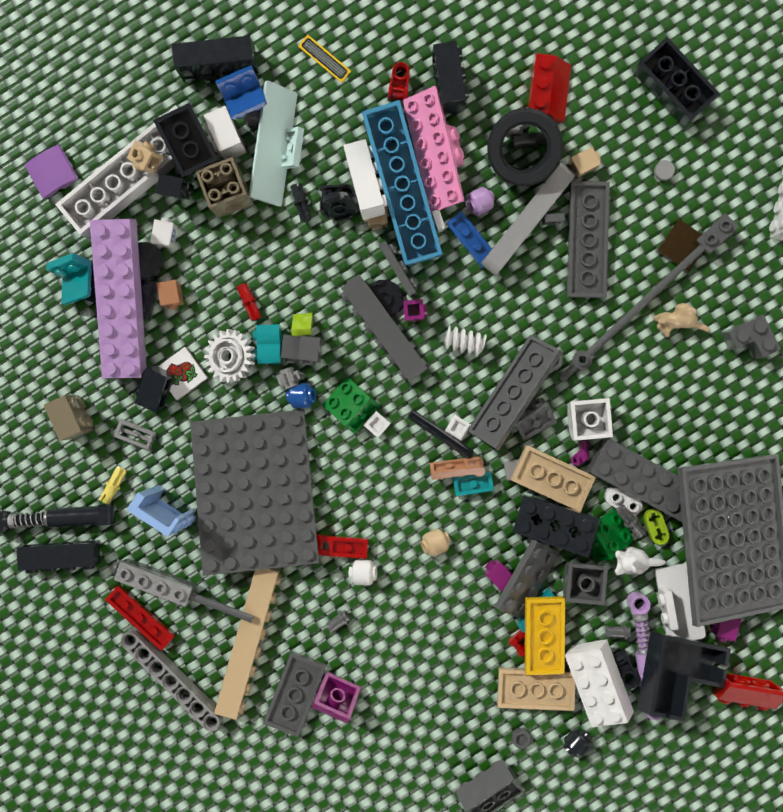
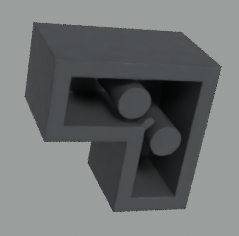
M764 314L754 316L720 333L728 350H735L748 345L754 359L764 358L781 349Z
M283 335L281 358L286 359L285 362L297 364V360L303 361L302 364L316 366V363H321L323 340L316 337Z

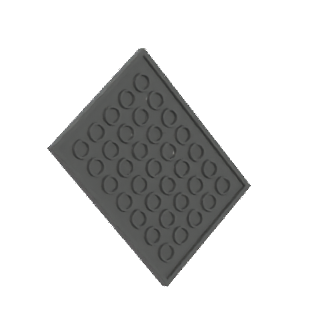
M305 410L190 422L203 576L320 563Z
M779 454L677 468L692 626L700 627L783 609V495Z

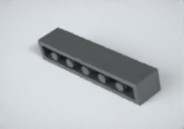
M360 274L341 287L343 292L340 295L346 303L350 301L353 304L354 308L352 311L358 319L360 317L364 319L366 323L363 326L369 334L372 332L377 337L375 340L376 344L381 350L383 348L386 349L388 352L387 359L392 365L397 364L400 369L397 372L403 380L408 379L410 382L428 369Z

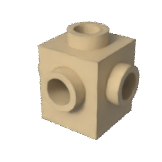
M135 140L130 148L127 159L133 162L132 166L140 171L156 173L164 156L155 150L156 146L148 141L143 143Z

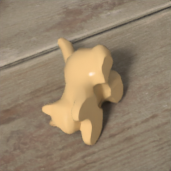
M686 303L676 305L673 313L665 312L653 317L654 321H658L657 329L666 337H669L671 330L674 328H695L706 332L710 331L708 326L698 323L697 310Z

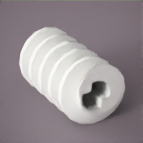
M449 325L445 338V347L448 350L453 345V351L460 347L461 353L467 349L468 355L475 351V356L478 357L484 349L487 334L481 339L479 332L473 337V331H469L466 335L465 329L458 333V327L451 331Z

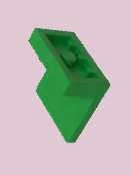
M348 377L323 403V406L354 434L360 430L380 407L375 400Z
M616 508L611 509L601 517V525L592 551L595 562L611 560L615 557L617 550L622 551L634 541L628 528L624 526L623 519L616 512Z

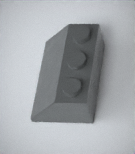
M502 759L501 761L494 762L486 771L479 772L470 782L463 783L455 792L465 812H494L524 792L525 788L511 767Z

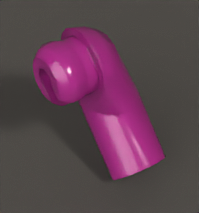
M589 440L579 441V451L571 458V464L576 467L583 465L589 459Z

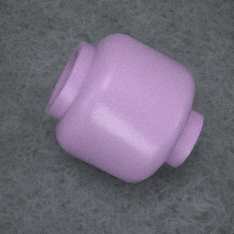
M480 187L467 195L465 201L466 208L469 213L480 216L493 209L495 196L492 191Z

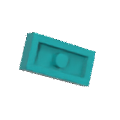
M491 471L485 472L481 477L474 474L453 477L455 496L494 491Z

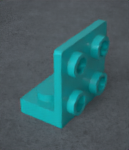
M71 253L47 263V271L62 277V305L66 306L90 297L92 260Z

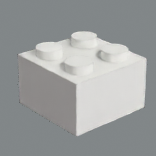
M226 106L203 115L206 120L203 125L213 140L211 141L212 146L219 157L224 159L233 157L235 159L247 153Z

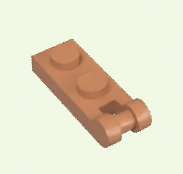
M479 456L471 457L470 459L461 458L430 463L432 480H442L473 474L481 477L485 474L484 462Z

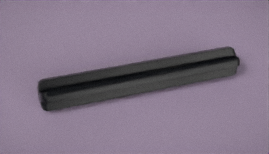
M411 410L408 419L467 459L472 457L474 451L415 410Z

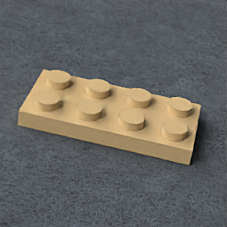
M525 445L510 480L581 512L596 477Z
M498 667L497 707L574 711L576 684L570 670H565L564 674L526 675L525 668Z

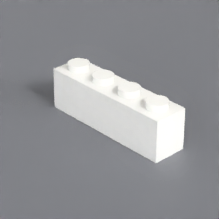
M366 139L343 145L362 219L366 220L386 215L384 207L388 205L385 194L381 195L380 190H383L381 179H377L375 175L378 174L376 162L372 163L371 158H374L372 147H368Z

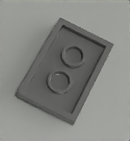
M384 241L379 247L409 297L417 296L416 290L419 288L412 277H407L406 274L409 271L402 260L400 262L397 260L398 252L392 243L388 245Z

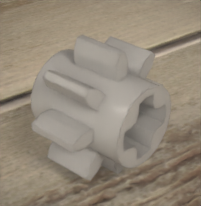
M293 367L281 370V376L277 377L279 386H285L286 390L299 384L298 381L302 380L300 372L298 370L294 371Z

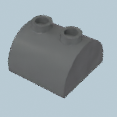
M567 562L563 574V597L565 602L605 605L608 566Z

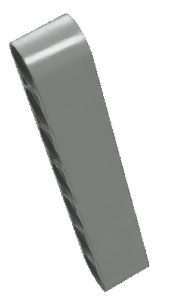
M561 162L482 261L481 265L496 276L573 180L576 173Z
M135 627L129 629L121 637L123 648L205 730L215 731L223 720V716L214 714L216 705ZM129 635L134 636L136 641H130ZM142 649H147L149 655L143 654ZM155 662L161 663L163 669L157 668ZM169 676L175 677L176 682L170 681ZM182 690H188L190 695H184ZM195 703L202 704L203 709L197 708ZM209 717L216 718L217 722L210 721Z

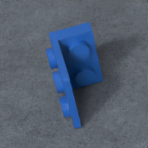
M252 65L216 80V85L225 100L231 120L242 118L245 114L254 110H260L263 106L267 105L262 87Z

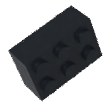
M457 40L433 44L432 65L444 115L463 112L465 105H467V98H469L468 87L464 86V79H466L465 68L461 67L462 49L457 46Z
M190 103L153 120L183 178L195 174L196 170L219 162Z

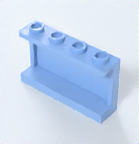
M160 485L138 492L127 508V511L167 537L177 534L183 528H187L196 518L194 514L197 510L195 508L182 514L161 500L160 497L165 488Z

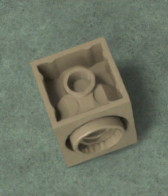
M233 157L195 171L208 207L218 218L254 205L252 198L249 197V190L242 171Z

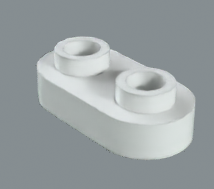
M611 487L606 490L604 498L609 505L615 508L625 505L632 515H637L642 510V503L636 497L617 487ZM618 494V499L614 501L613 495ZM635 503V508L631 510L630 504Z

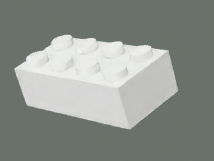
M608 640L572 645L565 654L591 727L628 723L634 710Z

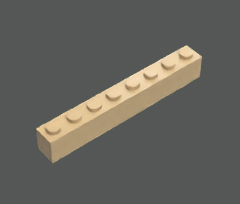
M281 568L255 570L243 610V612L254 615L252 623L242 619L240 621L214 714L237 720L239 714L244 712L246 703L243 702L244 696H248L251 684H248L250 677L253 678L256 666H254V661L259 659L262 648L259 647L260 640L264 641L267 632L264 626L266 622L269 623L272 611H269L270 605L275 603L277 593L274 591L276 585L279 586L281 583Z

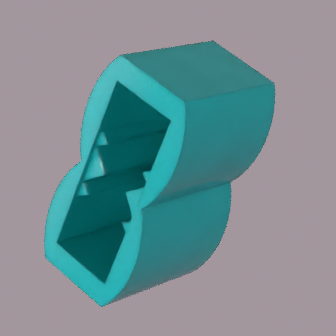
M256 325V330H253V340L257 341V349H254V354L256 355L254 360H257L259 365L282 364L281 325Z

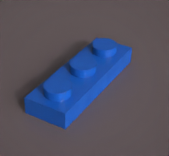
M461 211L448 221L446 225L481 269H483L484 266L481 263L492 248Z

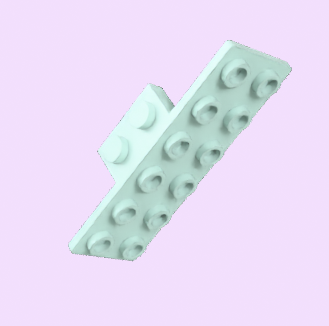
M265 81L263 93L267 105L263 106L260 112L249 197L275 206H282L287 169L299 167L301 161L304 129L293 127L297 93L271 81Z

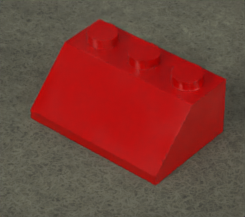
M536 53L532 64L527 108L540 110L549 115L555 122L564 123L571 64L556 55Z
M727 673L725 688L713 686L712 694L718 698L719 702L725 704L736 702L743 707L753 705L758 709L768 710V708L777 709L783 703V688L772 680Z

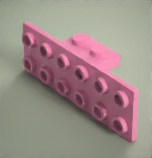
M433 86L403 100L419 171L431 213L432 211L442 210L464 202L457 167L464 165V152L459 144L460 135L456 127L446 124L438 87Z

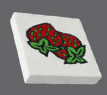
M186 347L158 366L175 374L170 392L176 400L181 399L208 379V376Z

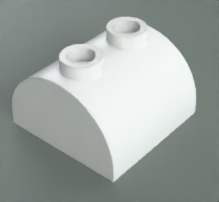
M610 398L572 401L568 403V426L572 440L613 437Z

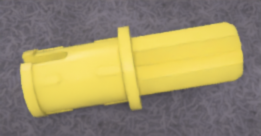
M116 467L109 482L106 481L107 485L99 497L100 501L111 504L117 490H120L119 486L127 472L124 468Z

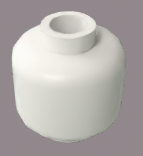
M356 560L353 566L349 567V578H352L355 585H371L377 579V566L370 560Z

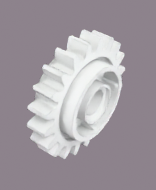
M227 329L226 332L219 331V335L214 334L213 338L215 341L209 340L208 343L211 347L205 348L209 352L208 355H204V358L209 359L205 365L211 366L208 372L214 373L213 378H220L221 382L227 381V383L239 382L240 377L246 378L245 371H252L249 365H255L251 361V358L256 357L255 354H251L255 347L248 346L251 340L245 339L246 334H240V331Z

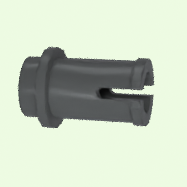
M346 610L339 611L336 617L326 623L331 633H334L344 624H349L351 617Z
M623 625V627H605L607 639L623 638V640H627L631 636L630 627H626V625Z

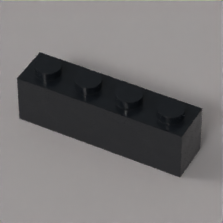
M100 540L26 544L16 548L18 571L25 570V573H35L39 569H44V572L57 571V568L71 571L75 570L76 567L90 570L101 563Z

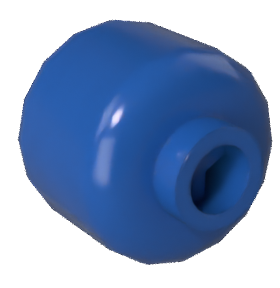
M299 383L297 386L289 388V391L286 392V400L290 402L293 408H309L316 400V392L310 384Z

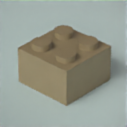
M64 395L44 404V408L59 441L75 439L94 430L92 426L94 425L90 415H87L85 402L79 395Z

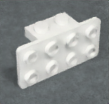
M686 563L656 568L655 576L659 593L657 599L662 610L661 620L665 627V633L692 640L704 638L706 636L704 626H692Z

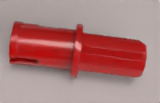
M248 283L237 286L236 289L243 302L242 306H245L250 320H259L261 314L255 303L256 298H253Z

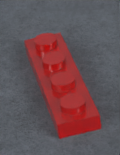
M120 584L105 599L160 651L176 636Z

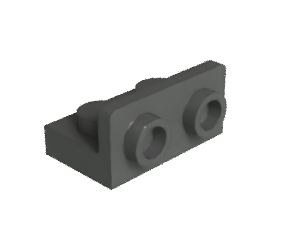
M544 398L533 400L528 405L515 426L521 438L525 441L556 424L557 421L550 405Z

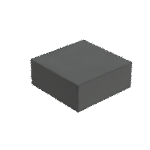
M564 213L545 214L542 217V225L562 224L565 221Z

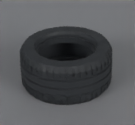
M519 108L503 115L492 128L487 144L488 159L494 172L504 181L516 186H532L547 179L559 165L563 153V139L559 127L549 115L534 108ZM529 124L538 127L543 132L546 138L547 149L543 159L537 165L527 169L513 167L506 161L502 145L505 136L511 129L518 125Z

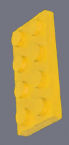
M563 596L525 597V674H564L565 598Z

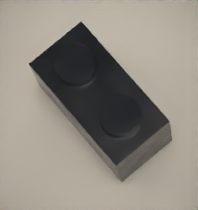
M159 173L156 193L190 200V196H193L194 193L193 181Z
M158 366L147 367L141 375L142 382L136 391L137 398L135 404L157 412L165 407L175 374Z

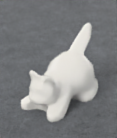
M626 547L625 552L617 550L615 553L618 562L615 569L616 575L624 573L627 575L643 574L651 566L666 564L665 560L649 558L643 550L635 547Z

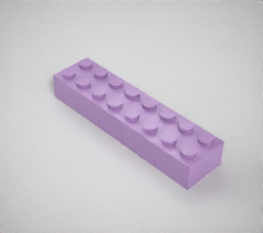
M136 219L90 220L102 378H141L147 365Z

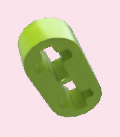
M648 509L644 513L643 518L649 537L654 543L664 545L669 540V532L663 515L656 509ZM652 513L657 515L655 518L656 525L653 521L649 520L652 517ZM657 528L659 532L664 534L661 536V540L655 538L658 535Z

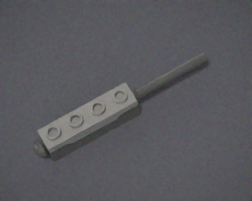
M130 558L116 561L111 566V572L115 575V581L184 607L194 601L252 623L254 615L196 594L198 584Z

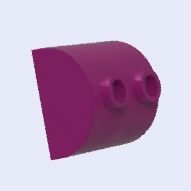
M326 672L311 708L347 724L361 687Z

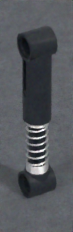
M114 504L54 508L45 512L42 511L41 513L36 512L34 514L31 512L28 514L26 512L20 515L10 513V511H0V532L11 531L12 528L36 527L37 525L40 527L44 525L49 528L84 525L103 526L116 523Z

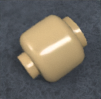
M437 528L424 534L420 543L426 555L429 554L431 557H435L448 550L450 538L446 532L443 533Z

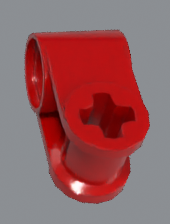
M398 62L393 66L391 83L388 90V101L392 99L403 101L408 98L410 70L404 62ZM402 70L406 73V75L404 77H398L396 73Z

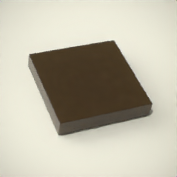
M678 219L656 252L678 266L699 246L695 241L702 234L681 219ZM699 257L684 270L686 273L690 272Z

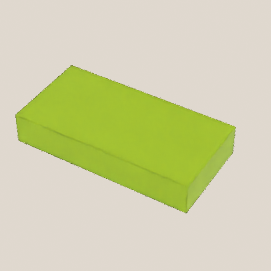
M293 314L292 336L312 335L313 314Z

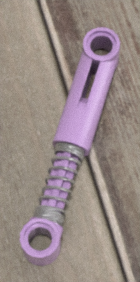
M634 591L628 595L626 603L631 610L633 622H635L634 627H636L634 632L637 633L635 637L637 638L636 643H638V646H636L637 651L635 655L641 689L650 634L648 631L649 627L647 626L649 624L647 613L650 609V601L642 593ZM638 599H642L641 605L635 607V602ZM646 714L652 720H658L661 718Z

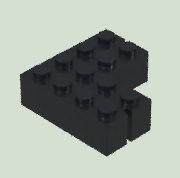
M651 631L637 710L650 716L684 722L691 682L725 688L727 670L712 664L715 662L728 666L731 649L712 643Z

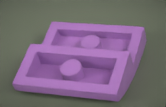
M60 145L40 153L24 165L44 199H48L59 189H66L78 179Z

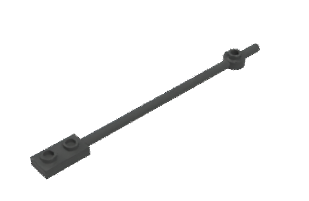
M726 213L722 215L695 241L699 246L587 351L576 352L572 357V365L558 378L564 383L575 371L587 369L592 363V356L697 257L704 251L709 255L739 226ZM579 357H584L586 359L585 363H580Z

